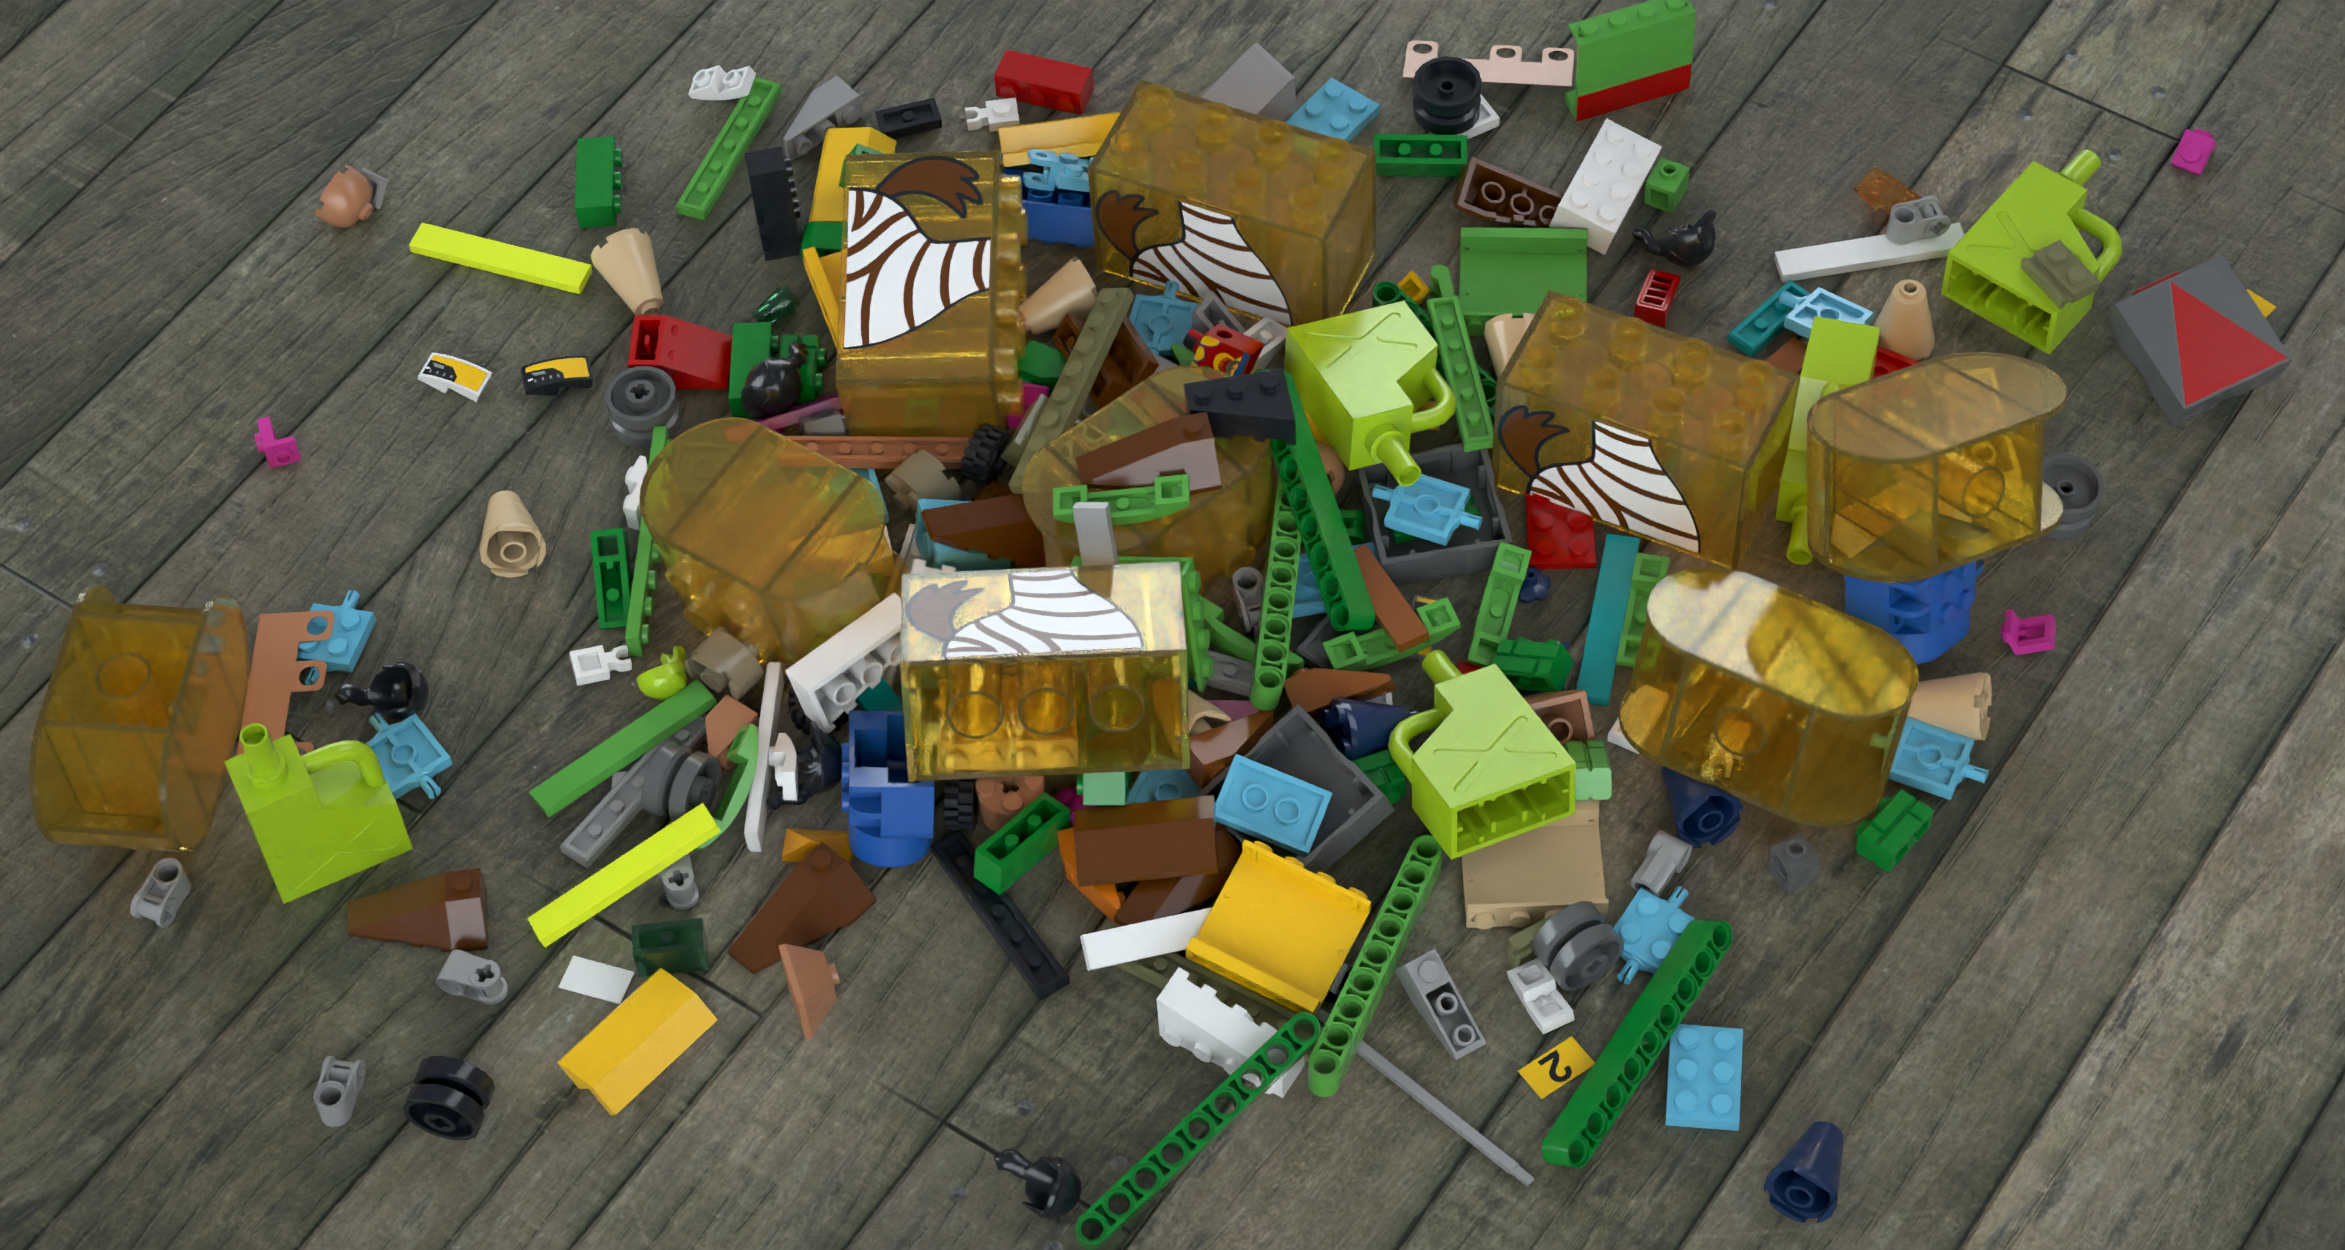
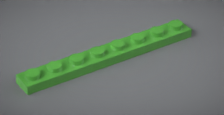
M654 426L625 635L630 657H643L645 644H650L651 626L648 624V617L654 616L655 603L654 597H651L652 590H657L658 572L655 570V564L661 562L662 556L661 544L658 541L659 537H663L665 534V519L662 517V511L668 509V492L665 491L666 484H670L672 475L669 459H674L675 441L674 439H669L667 426Z

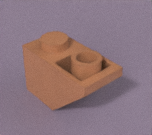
M727 694L705 717L708 753L719 760L720 777L726 770H730L736 765L735 762L727 759L726 756L738 729L751 723L757 726L758 734L759 727L758 713Z

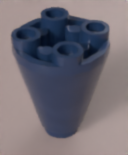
M1335 698L1330 701V705L1327 708L1321 709L1320 723L1341 753L1347 759L1353 761L1388 749L1392 730L1399 722L1417 714L1415 709H1408L1404 706Z

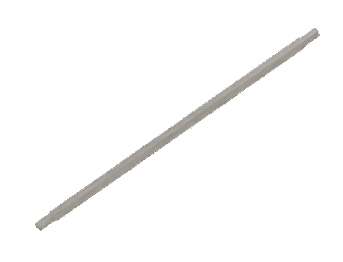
M1320 1007L1316 1017L1320 1025L1324 1027L1330 1014ZM1363 1040L1361 1041L1356 1051L1358 1055L1507 1173L1515 1176L1529 1187V1184L1535 1178L1521 1168L1516 1161Z

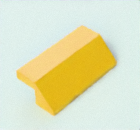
M1120 112L998 128L1004 167L1032 164L1027 156L1029 149L1055 151L1057 156H1060L1061 153H1070L1077 157L1127 151Z
M872 127L829 128L825 132L809 222L848 223L849 190L839 186L844 159L857 143L894 157L896 140Z
M659 968L557 1063L579 1089H589L611 1116L616 1115L718 1019L694 991L664 969Z

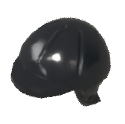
M1712 209L1709 210L1694 226L1689 224L1688 229L1685 226L1683 228L1674 226V230L1669 227V232L1672 236L1663 237L1661 240H1656L1648 228L1635 225L1632 228L1633 239L1641 240L1648 252L1653 255L1664 256L1669 262L1677 266L1693 267L1703 263L1714 250L1716 233L1713 223L1717 213Z
M793 341L788 346L789 357L768 358L752 368L741 393V404L747 413L757 418L770 417L789 409L799 399L802 391V378L799 370L805 364L806 356L809 355L806 344Z
M397 662L382 666L384 670L375 675L369 688L364 689L354 683H344L339 686L334 694L341 706L346 703H353L361 707L373 705L379 713L386 714L394 719H403L416 714L424 707L428 699L429 687L426 676L417 665L408 662Z
M815 721L809 723L810 743L803 750L797 752L799 756L797 762H803L798 771L799 787L797 800H783V791H776L766 800L767 806L771 809L777 810L785 804L802 805L809 797L831 790L842 780V746L828 733L820 732Z
M1005 1149L994 1156L998 1170H1006L1016 1177L1026 1180L1025 1195L1029 1203L1022 1202V1204L1038 1214L1040 1218H1060L1071 1212L1078 1203L1082 1190L1080 1177L1076 1169L1064 1158L1041 1156L1035 1163H1032L1019 1151L1013 1149Z

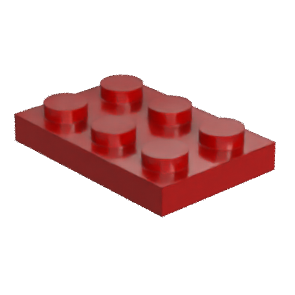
M1525 485L1528 550L1532 551L1529 568H1538L1539 570L1596 568L1593 516L1552 503L1550 498L1532 493V495L1526 494L1527 485Z

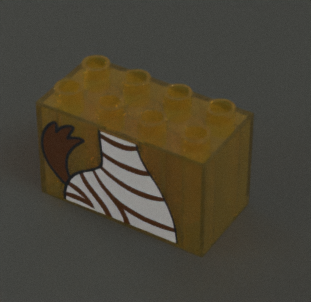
M1144 80L1139 81L1088 167L1096 269L1165 290L1167 281L1171 280V284L1175 281L1179 284L1178 295L1200 302L1210 291H1213L1229 311L1254 319L1262 320L1264 317L1269 316L1281 325L1289 328L1302 325L1308 321L1315 322L1342 315L1376 253V150L1347 142L1341 138L1330 137L1293 126L1281 120L1270 119L1233 108L1221 102H1213L1173 90L1165 85L1153 84Z
M1000 150L846 155L836 388L851 436L974 437L973 432L975 429H979L980 424L988 423L1007 431L1008 416L1024 415L1023 378L1018 377V358H1025L1026 335L1024 320H1019V302H1026L1027 273L1025 263H1021V246L1028 245L1027 208L1022 207L1021 176L1005 175Z
M1549 290L1497 381L1492 455L1494 486L1523 496L1525 494L1532 496V493L1550 498V503L1572 511L1582 512L1586 516L1592 517L1593 521L1737 571L1780 486L1789 445L1799 374L1773 366L1763 360H1755L1719 348L1701 339L1690 338L1648 324L1639 318L1628 317L1583 302L1579 298L1565 296Z
M1179 562L902 574L900 672L908 781L1190 769L1187 647Z

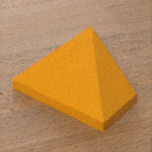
M786 828L782 861L800 862L823 842L851 865L852 851L848 844V832Z

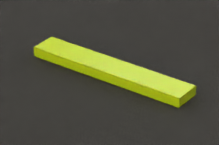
M421 223L409 244L410 251L413 253L576 294H581L593 272L591 264L426 223Z
M701 803L527 919L539 941L546 948L720 833L721 830L704 803Z

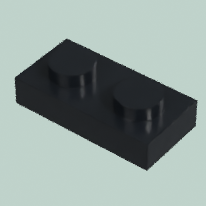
M935 98L875 111L880 132L892 139L942 128V119Z

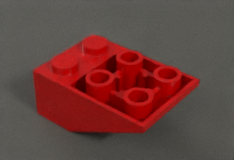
M635 315L628 368L651 366L662 369L671 376L676 389H728L732 336L668 315Z

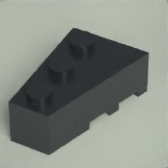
M781 146L744 153L765 261L800 255L801 245L796 218H801L798 200H792V198L797 197L794 179L788 180V177L794 176L791 159H784Z
M1283 368L1184 384L1186 414L1192 415L1207 412L1213 437L1233 439L1234 435L1254 437V441L1265 442V438L1286 440L1287 445H1296L1295 416Z

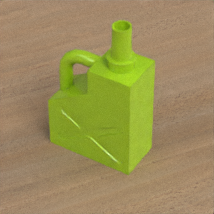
M2082 150L2061 172H2054L2033 161L1948 252L1941 294L2050 355L2092 308L2095 292L2074 303L2069 302L2065 304L2064 308L2059 309L2020 268L2023 258L2029 259L2033 257L2035 252L2061 240L2100 283L2117 265L2123 254L2120 235L2107 221L2084 209L2088 190L2083 188V186L2100 168L2101 161L2099 157L2090 150ZM2080 229L2101 241L2103 251L2097 258L2094 257L2080 235Z
M1405 301L1287 328L1284 371H1288L1291 374L1303 408L1332 448L1337 451L1339 458L1349 471L1383 463L1399 485L1404 487L1413 485L1420 478L1421 469L1409 453L1411 434L1432 429L1446 423L1454 415L1457 401L1452 389L1436 370L1438 344ZM1431 397H1434L1437 402L1434 407L1416 412Z
M1814 316L1800 375L1789 445L1780 480L1776 520L1793 523L1786 553L1788 560L1798 565L1811 563L1820 529L1833 530L1836 517L1846 511L1869 408L1881 327Z
M1434 650L1428 653L1422 661V668L1435 684V708L1412 715L1399 722L1390 733L1388 749L1393 761L1412 784V809L1451 860L1574 815L1576 762L1499 667L1493 664L1467 674H1462L1442 650ZM1435 730L1415 753L1410 749L1409 742L1412 738Z
M260 723L249 724L241 730L239 738L245 753L228 759L224 763L283 904L413 849L397 802L385 779L379 759L369 745L356 740H342L300 756L291 734L272 741L267 728Z

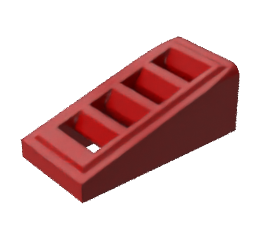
M1650 269L1635 304L1634 320L1665 327L1681 276ZM1652 287L1661 288V289H1665V290H1668V291L1659 290V289H1655V288H1652Z

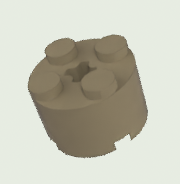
M917 449L885 478L889 487L896 492L892 496L895 503L904 511L908 508L912 509L915 512V518L917 503L920 499L958 500L962 496V491L953 477L948 480L942 472L946 469L943 464L923 449L919 451Z
M718 626L684 663L686 672L691 680L695 681L698 678L715 697L717 703L726 694L738 702L741 701L764 675V671L756 659L759 654L756 647L746 640L741 643L721 626Z

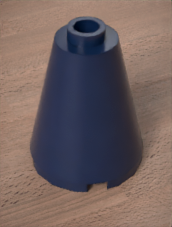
M1684 754L1676 755L1666 761L1662 767L1661 775L1679 837L1693 845L1694 848H1702L1699 843L1708 841L1715 845L1729 837L1741 822L1739 813L1740 809L1743 811V806L1738 797L1690 756Z
M1823 1121L1811 1124L1767 1175L1764 1191L1768 1190L1770 1204L1782 1215L1804 1223L1807 1218H1818L1816 1223H1819L1832 1216L1838 1202L1844 1147V1135L1836 1125Z

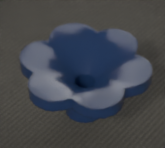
M1529 568L1520 588V601L1529 604L1534 600L1542 601L1548 597V589L1551 586V579L1546 575H1542L1538 568Z

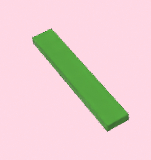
M755 77L749 95L741 97L676 204L677 213L703 221L706 220L742 160L744 153L748 150L782 93L781 84Z
M1458 295L1427 299L1426 308L1434 339L1438 344V354L1445 381L1452 389L1457 401L1454 415L1464 452L1497 447V439Z
M696 679L529 791L532 800L548 818L716 706L715 697Z

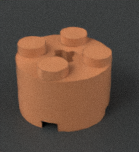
M1041 771L979 773L975 783L978 808L982 821L988 829L995 833L1038 796L1046 792L1044 776Z

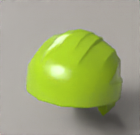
M674 646L673 655L662 653L660 657L661 666L650 669L636 678L639 689L645 696L665 701L686 687L687 675L684 666L686 653L682 646Z

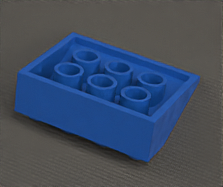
M999 165L992 166L978 187L983 198V204L977 205L972 203L971 229L1004 230L1013 233L1017 241L1038 239L1045 244L1072 243L1077 248L1094 246L1100 236L1101 230L1096 221L1095 207L1098 199L1103 194L1059 189L1056 183L1054 191L1029 188L1025 186L1023 181L1024 173L1043 174L1042 170Z

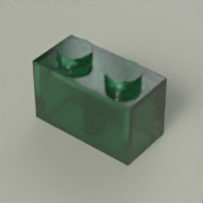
M702 918L632 925L633 959L639 977L651 976L659 968L664 969L669 974L709 970L708 939Z

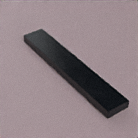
M957 830L930 845L931 853L1037 998L1041 1001L1069 985V976L1007 892L1004 891L999 895L974 877L975 849L961 830Z

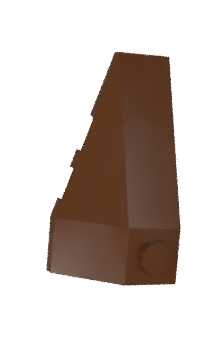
M1472 156L1459 176L1452 201L1456 209L1483 220L1551 228L1549 225L1564 194Z
M1207 412L1169 419L1076 457L1081 485H1087V488L1120 490L1126 487L1155 486V477L1188 474L1190 495L1222 489L1214 438Z
M1014 494L926 509L921 513L931 541L966 552L971 548L987 553L988 559L998 561L1000 557L1014 561L1015 567L1023 570L1053 571L1056 567L1060 521L1054 519L1053 501L1050 494Z
M1215 821V831L1219 846L1218 873L1141 880L1114 916V922L1120 926H1126L1177 915L1192 906L1197 909L1205 905L1206 899L1221 892L1242 854V850L1226 827Z
M821 842L796 865L731 946L728 954L752 974H755L781 961L779 945L789 944L801 947L809 942L813 945L823 940L822 935L838 927L842 930L852 925L876 903V898L848 861Z
M476 868L444 872L348 902V935L384 942L391 940L410 942L411 946L420 948L423 945L440 947L442 951L450 953L455 949L465 952L488 949L487 888L481 870Z

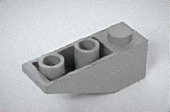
M835 76L813 90L784 136L786 158H790L791 162L823 142L825 132L829 128H845L863 116L860 95L839 76Z
M1436 949L1394 970L1411 1002L1454 1061L1487 1044Z

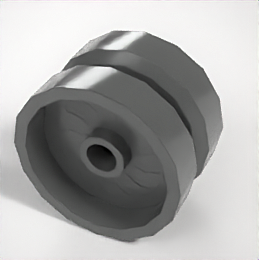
M636 366L622 371L611 380L606 389L605 401L616 438L627 446L647 449L651 448L654 426H667L669 439L676 435L681 426L682 413L678 402L676 386L671 376L662 369L651 366Z
M2065 453L2053 454L2043 458L2033 470L2022 501L2024 517L2032 528L2044 536L2054 539H2072L2082 535L2092 525L2105 490L2103 477L2097 468L2083 457Z
M673 741L665 743L651 761L644 779L641 797L643 810L661 818L670 816L673 822L701 803H704L709 810L715 798L720 780L719 760L712 755L700 751L692 753L691 749L687 746Z
M1580 901L1557 912L1541 927L1532 942V952L1546 968H1550V974L1564 991H1575L1598 980L1618 961L1624 950L1623 939L1610 924H1605V917L1591 901Z

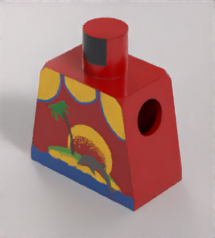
M1221 324L1213 327L1205 335L1192 328L1182 342L1184 346L1196 353L1190 365L1191 372L1206 380L1252 373L1264 347V343Z

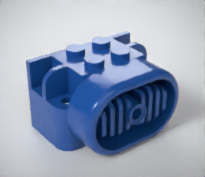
M1920 512L1845 565V615L1848 620L1865 625V646L1869 653L1887 663L1917 665L1938 658L1961 641L1970 629V608L1976 595V577L1984 570V560L1976 556V550L1991 540V533Z
M849 711V743H842V812H848V844L850 850L858 859L865 863L878 867H902L919 861L930 850L934 823L932 711Z

